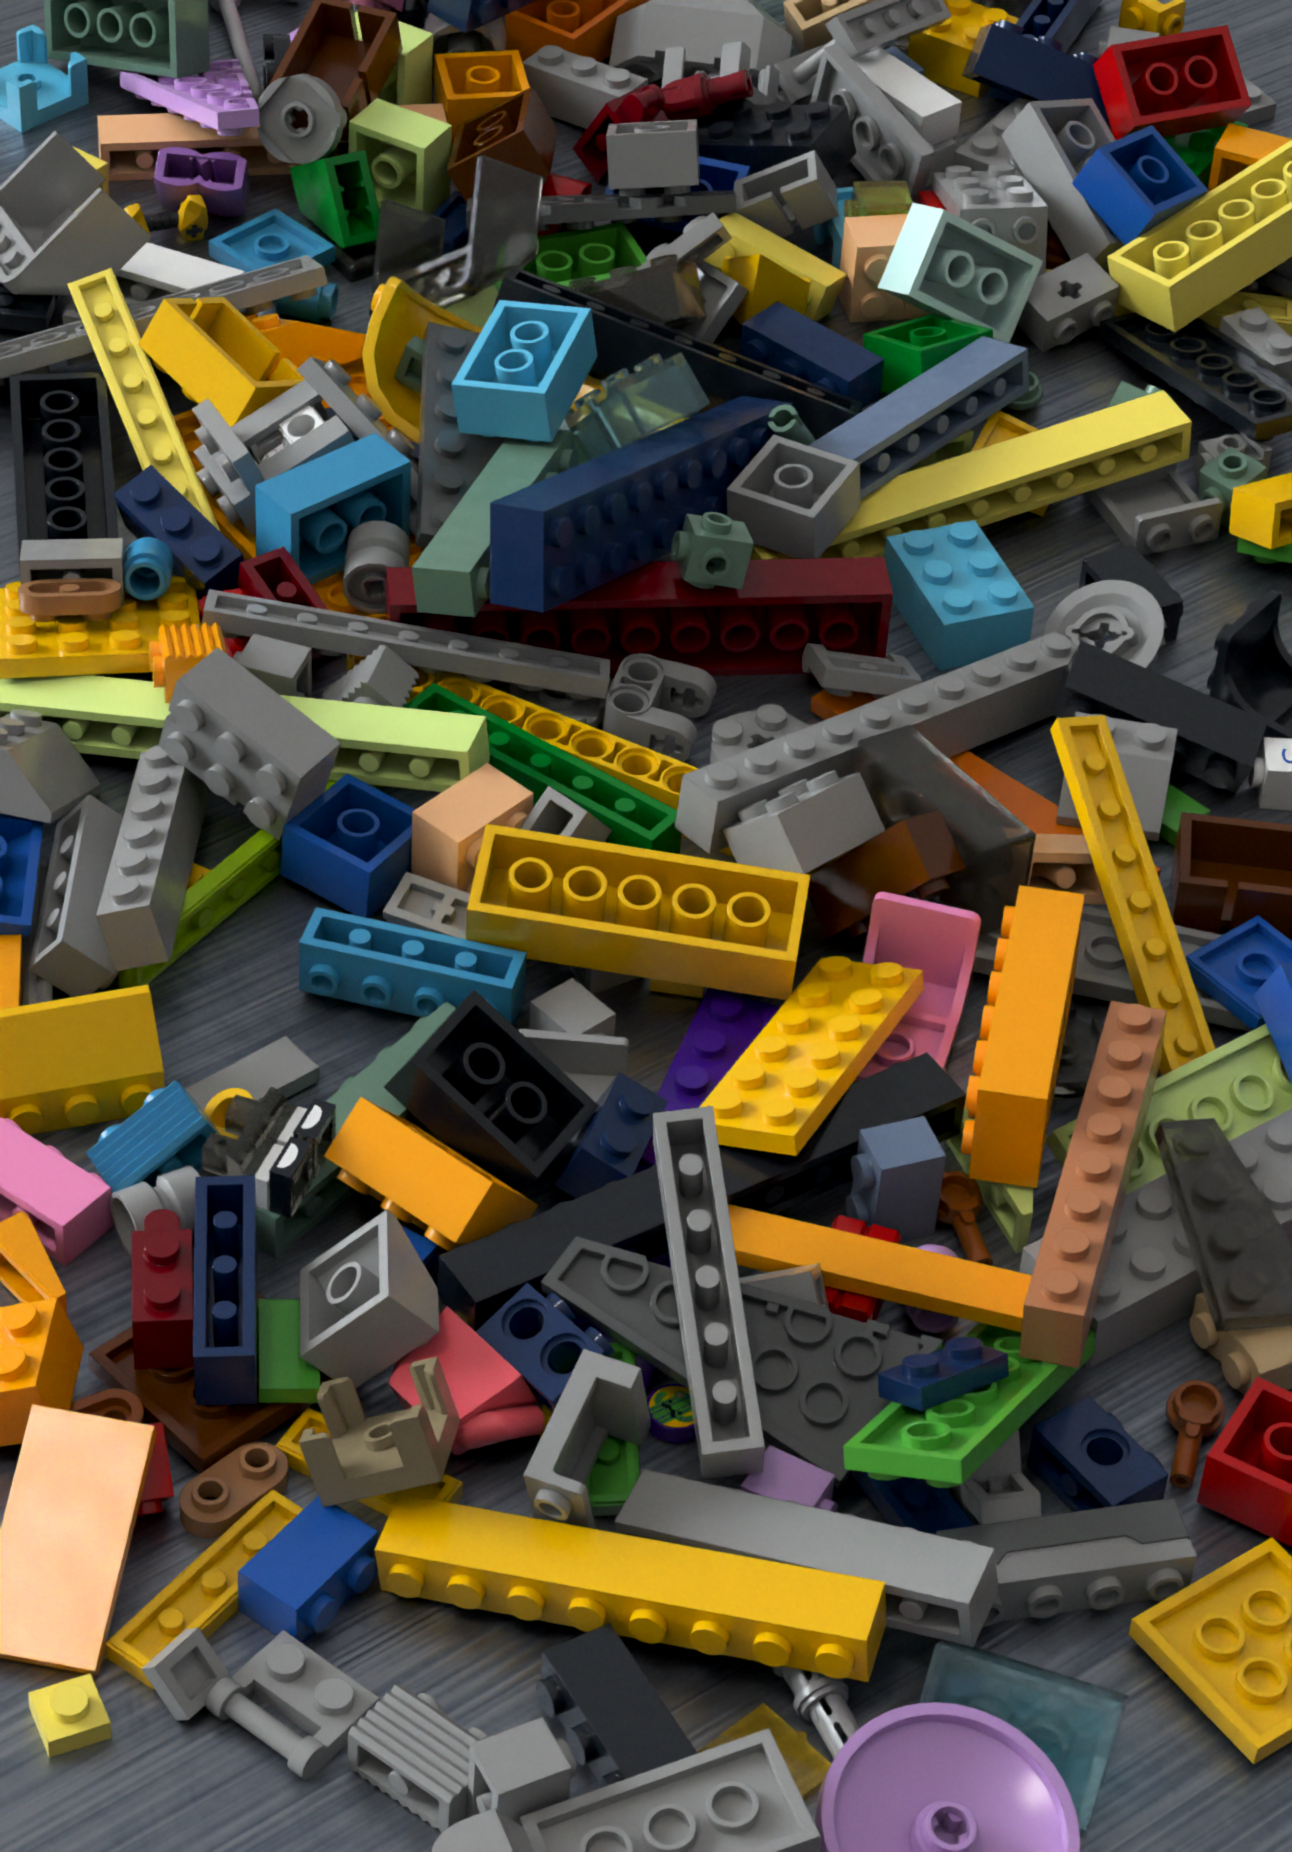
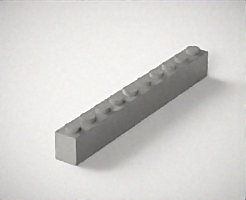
M1054 631L684 774L675 828L707 853L711 854L729 846L722 830L741 821L737 813L738 811L761 800L767 799L769 802L779 797L778 791L792 783L806 778L810 781L833 770L836 771L839 778L860 772L867 790H870L1053 716L1049 714L1065 668L1076 651L1077 646L1066 636Z

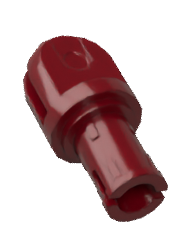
M744 69L712 79L702 72L672 81L662 89L665 97V105L662 111L671 121L692 120L711 116L715 113L718 105L753 97L750 75L748 76V70Z

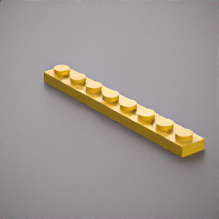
M1105 715L1057 718L1050 731L1138 1004L1145 1007L1167 1010L1159 1067L1163 1076L1215 1050V1046Z

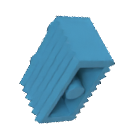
M174 1080L167 1087L151 1092L146 1097L143 1106L123 1123L112 1125L104 1130L99 1137L98 1143L90 1148L86 1154L106 1183L111 1187L112 1192L140 1182H146L151 1187H155L157 1176L184 1166H192L199 1172L201 1166L208 1165L210 1158H217L219 1151L226 1150L228 1143L198 1102L177 1080Z

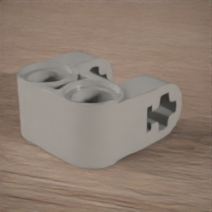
M631 654L621 662L607 692L602 731L684 762L688 759L697 739V730L694 724L686 717L697 718L708 712L717 692L716 682L707 671L698 667L660 659L650 654ZM689 688L695 690V696L689 694ZM669 735L675 737V742L669 741Z

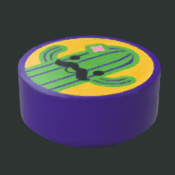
M666 1384L651 1392L647 1399L651 1421L649 1432L657 1439L668 1443H685L695 1439L696 1434L689 1389L682 1384Z

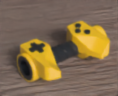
M188 195L185 201L181 202L180 209L143 215L139 203L129 205L123 209L149 234L150 232L163 229L178 228L183 241L188 242L203 239L204 232L208 229L207 208L201 195Z

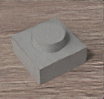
M199 1628L185 1629L141 1668L176 1721L189 1720L205 1706L206 1698L212 1687L223 1677L228 1676L231 1678V1675Z

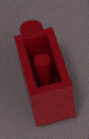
M651 84L646 87L643 85L607 102L573 147V150L597 183L608 178L606 134L609 124L669 120L662 111L665 105V97L657 85Z
M158 1209L150 1212L145 1217L144 1231H132L134 1370L193 1367L194 1276L192 1229H180V1219L175 1212L167 1209Z

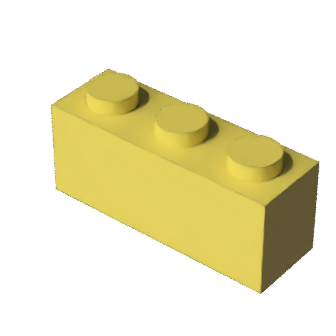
M736 212L729 213L719 219L732 239L705 258L704 261L721 271L725 255L735 258L762 254L791 273L812 279L806 317L817 322L831 313L847 276L846 273Z

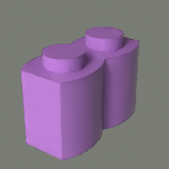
M168 147L158 151L154 181L158 202L161 206L170 210L180 209L181 202H184L188 195H201L207 212L222 217H235L246 214L250 191L246 159L229 152H211L202 155L195 150L185 147Z

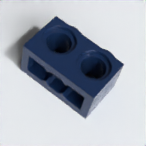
M528 1283L476 1331L480 1337L522 1374L536 1400L552 1414L572 1372L564 1373L570 1367L576 1365L583 1349L607 1357H611L615 1353L611 1344L595 1328L590 1326L583 1332L573 1323L576 1316L561 1298L553 1292L544 1298ZM540 1330V1332H539L537 1335H535V1336L532 1337V1338L527 1339V1337H528L530 1334H532V1333L535 1332V1331Z

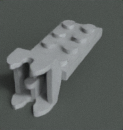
M767 1728L519 1817L520 1825L495 1808L463 1819L447 1828L439 1835L432 1847V1852H816L821 1850V1836L770 1729Z

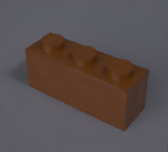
M936 810L900 821L810 875L808 897L827 939L848 933L851 940H856L868 935L872 903L878 892H889L927 900L947 891L950 888L947 880L965 870L966 867L941 811Z

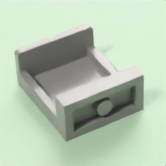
M1177 463L1084 493L1125 547L1134 545L1142 555L1218 539L1224 504L1218 497L1200 501L1176 471Z
M583 1349L523 1474L534 1518L596 1529L585 1483L608 1435L642 1446L651 1428L640 1367Z

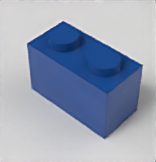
M318 1495L238 1571V1611L276 1636L284 1630L301 1643H304L314 1632H323L334 1620L338 1609L355 1592L358 1594L364 1592L374 1581L378 1573L374 1551L378 1542V1531L338 1505L323 1507Z

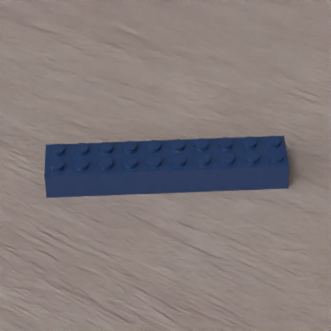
M741 396L490 502V603L544 613L671 553L674 534L676 531H682L686 514L703 516L706 512H717L727 516V488L769 439L776 435L768 425V422L772 421L768 418L769 414L779 405L786 404L793 407V403Z

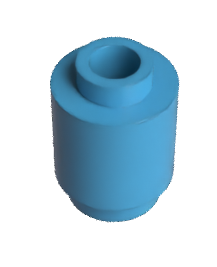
M327 278L328 285L318 287V294L311 298L291 301L290 296L272 302L278 315L320 323L321 319H333L338 303L339 286L338 284L329 283Z
M143 537L135 540L128 546L123 560L124 589L129 595L139 600L148 601L161 597L168 590L172 577L174 557L166 543L157 538Z

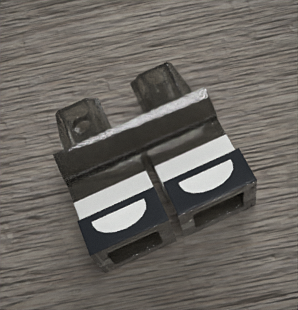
M273 1087L269 1088L262 1101L236 1094L227 1108L225 1132L238 1135L239 1137L236 1140L217 1133H211L203 1145L202 1169L218 1176L255 1175L257 1207L291 1219L311 1187L312 1179L317 1177L327 1160L324 1155L336 1137V1104L313 1099L308 1109L288 1104L284 1095Z

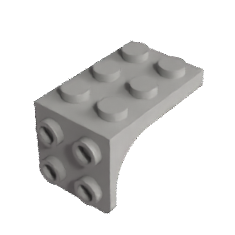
M993 164L988 166V171H971L970 167L955 165L946 167L945 172L932 173V190L948 212L1039 258L1043 263L1037 277L1046 273L1048 205L1018 169L1014 170L1015 167L1009 164Z

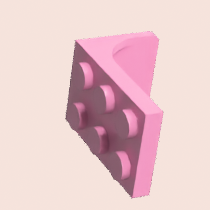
M878 892L875 895L862 963L879 964L893 962L901 965L903 968L923 970L924 990L854 1081L862 1080L888 1069L897 1062H905L927 1052L944 1071L946 1070L971 992L981 926V918L977 913L889 892Z

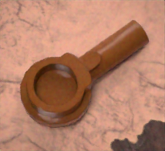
M944 1172L937 1219L953 1225L967 1260L992 1266V1257L975 1220L980 1213L983 1203L978 1183L975 1179H970L969 1175L964 1172Z
M1190 1380L1184 1382L1171 1392L1166 1403V1417L1170 1425L1179 1432L1169 1482L1181 1489L1190 1488L1193 1485L1202 1438L1211 1436L1220 1430L1226 1416L1225 1404L1220 1392L1212 1384L1205 1381Z

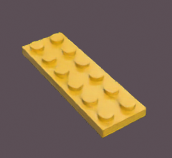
M844 956L821 957L700 1105V1107L713 1106L718 1144L797 1156L924 990L923 970L903 968L901 965L893 962L870 964L854 962Z

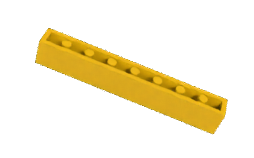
M399 1493L374 1549L381 1591L395 1593L404 1598L417 1597L454 1604L463 1609L476 1608L513 1615L527 1621L540 1620L575 1627L585 1632H590L610 1623L619 1636L635 1638L644 1643H662L698 1650L708 1655L720 1654L758 1661L771 1667L784 1666L822 1673L835 1679L848 1678L869 1682L887 1624L884 1581Z

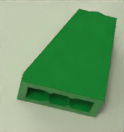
M365 150L290 167L300 212L341 248L386 238Z

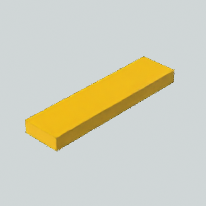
M274 1489L269 1491L105 1643V1657L154 1690V1687L141 1668L185 1629L199 1628L205 1638L208 1639L238 1611V1571L290 1523L303 1508Z

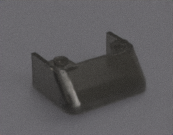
M484 155L477 157L468 245L443 256L446 219L389 199L382 200L369 307L370 318L373 313L371 302L374 293L379 285H386L391 276L403 280L422 297L444 309L469 299L502 281L512 266L523 269L527 264L531 263L535 259L539 248L537 232L543 177Z

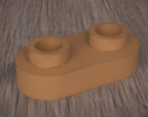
M41 579L23 583L18 588L20 611L30 615V619L37 622H51L66 615H81L86 620L100 621L110 618L112 612L117 611L122 606L121 584L112 579Z
M252 1442L238 1447L190 1480L181 1490L179 1497L180 1520L184 1528L191 1534L201 1538H219L269 1491L274 1489L283 1495L288 1487L287 1457L278 1447L272 1444ZM207 1497L217 1498L215 1500H205Z

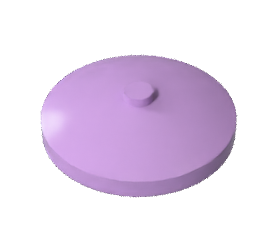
M932 1702L906 1705L883 1713L864 1724L841 1747L825 1776L817 1800L815 1823L821 1836V1850L819 1852H1080L1079 1823L1072 1797L1063 1778L1046 1754L1030 1738L1004 1720L987 1712L958 1704Z

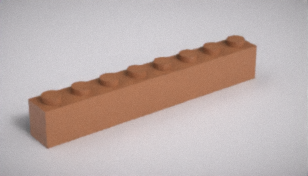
M1110 1002L1024 1302L1019 1357L1073 1368H1079L1161 1063L1167 1010L1145 1007L1135 1003Z

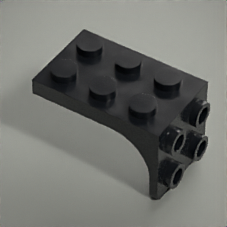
M1271 590L1259 601H1252L1240 618L1233 624L1227 623L1218 633L1214 644V649L1218 653L1215 667L1207 681V689L1210 690L1209 696L1267 720L1268 723L1263 737L1292 739V657L1282 642L1278 628L1282 595Z

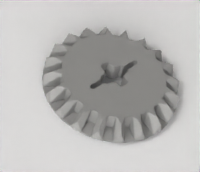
M1104 580L1083 586L1059 603L1049 616L1042 636L1055 631L1069 638L1077 647L1081 640L1098 647L1095 639H1103L1105 633L1110 632L1114 641H1106L1101 649L1147 668L1150 663L1158 662V650L1161 646L1166 645L1164 629L1167 628L1159 603L1145 588L1124 580Z

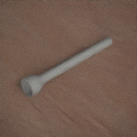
M209 0L211 7L215 11L222 13L235 58L238 59L239 65H241L242 73H244L249 84V90L252 91V98H255L258 104L263 89L237 9L242 0Z

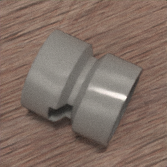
M372 520L354 528L347 539L343 594L347 601L356 609L369 614L386 613V568L409 567L410 540L406 533L397 525L387 521Z
M184 1166L157 1176L155 1187H151L146 1182H140L111 1194L110 1209L113 1223L121 1244L131 1259L132 1231H144L145 1217L154 1210L167 1209L175 1212L180 1219V1229H192V1244L195 1243L196 1177L201 1176L192 1166Z

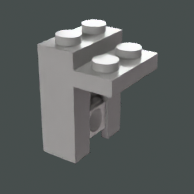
M306 379L232 427L227 424L209 399L192 408L201 425L194 432L202 446L193 452L203 469L196 474L212 498L217 494L222 496L216 501L229 522L233 525L240 520L251 536L256 534L255 485L355 442L350 431L337 415L331 417L321 403L322 397Z

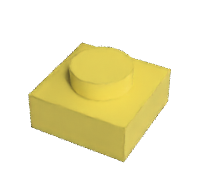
M90 1673L28 1692L29 1709L49 1758L112 1738L110 1719Z

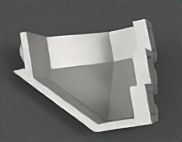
M651 0L617 16L609 66L626 69L632 74L647 78L648 84L663 78L666 47L682 46L686 49L683 78L693 76L695 71L704 70L708 74H720L723 44L742 41L751 49L749 75L753 86L758 89L759 73L761 70L766 69V65H774L777 62L790 58L793 36L755 0ZM778 85V92H780L782 89Z

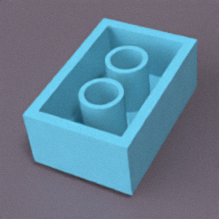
M499 300L451 384L459 433L478 434L484 437L497 436L526 439L531 442H552L597 358L591 308Z
M975 520L956 522L951 525L924 530H913L908 533L886 537L884 557L893 591L892 601L938 671L966 666L1030 641L1035 607Z

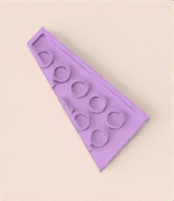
M238 59L210 61V71L178 79L119 70L120 87L134 93L137 99L150 100L152 106L166 107L168 113L184 115V120L200 122V127L216 129L218 135L238 136L244 134V128L259 126V108L255 98H252V91L249 90V84L244 73H242Z

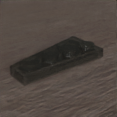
M1214 1118L1160 1122L1154 1136L1216 1331L1292 1326V1242Z

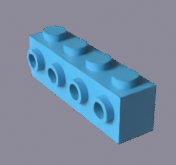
M315 907L299 941V991L413 1016L428 1017L445 1002L457 1007L475 990L514 1026L525 999L527 952Z

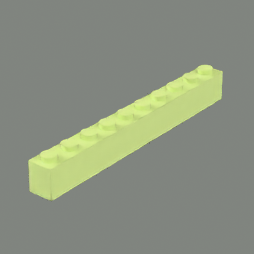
M95 675L0 679V718L10 714V711L13 709L39 712L42 714V721L59 724L78 753L139 759L141 753L158 745L165 719L171 713L168 711L170 703H165L163 688H153L152 681ZM280 695L341 743L328 780L338 781L348 773L370 785L443 792L490 761L486 716Z

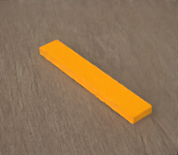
M731 1204L728 1205L737 1265L765 1272H773L820 1263L824 1286L1017 1332L1022 1331L1024 1302L1032 1275Z

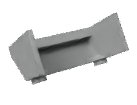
M56 131L0 186V282L13 294L71 296L68 283L112 268L115 275L152 238L148 232L99 187L106 179Z

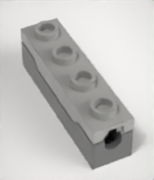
M1174 1498L936 1531L938 1536L960 1541H972L978 1545L995 1548L999 1592L983 1627L1001 1621L1029 1617L1048 1618L1063 1612L1091 1608L1105 1610L1119 1604L1147 1600L1163 1601L1190 1585L1197 1557Z

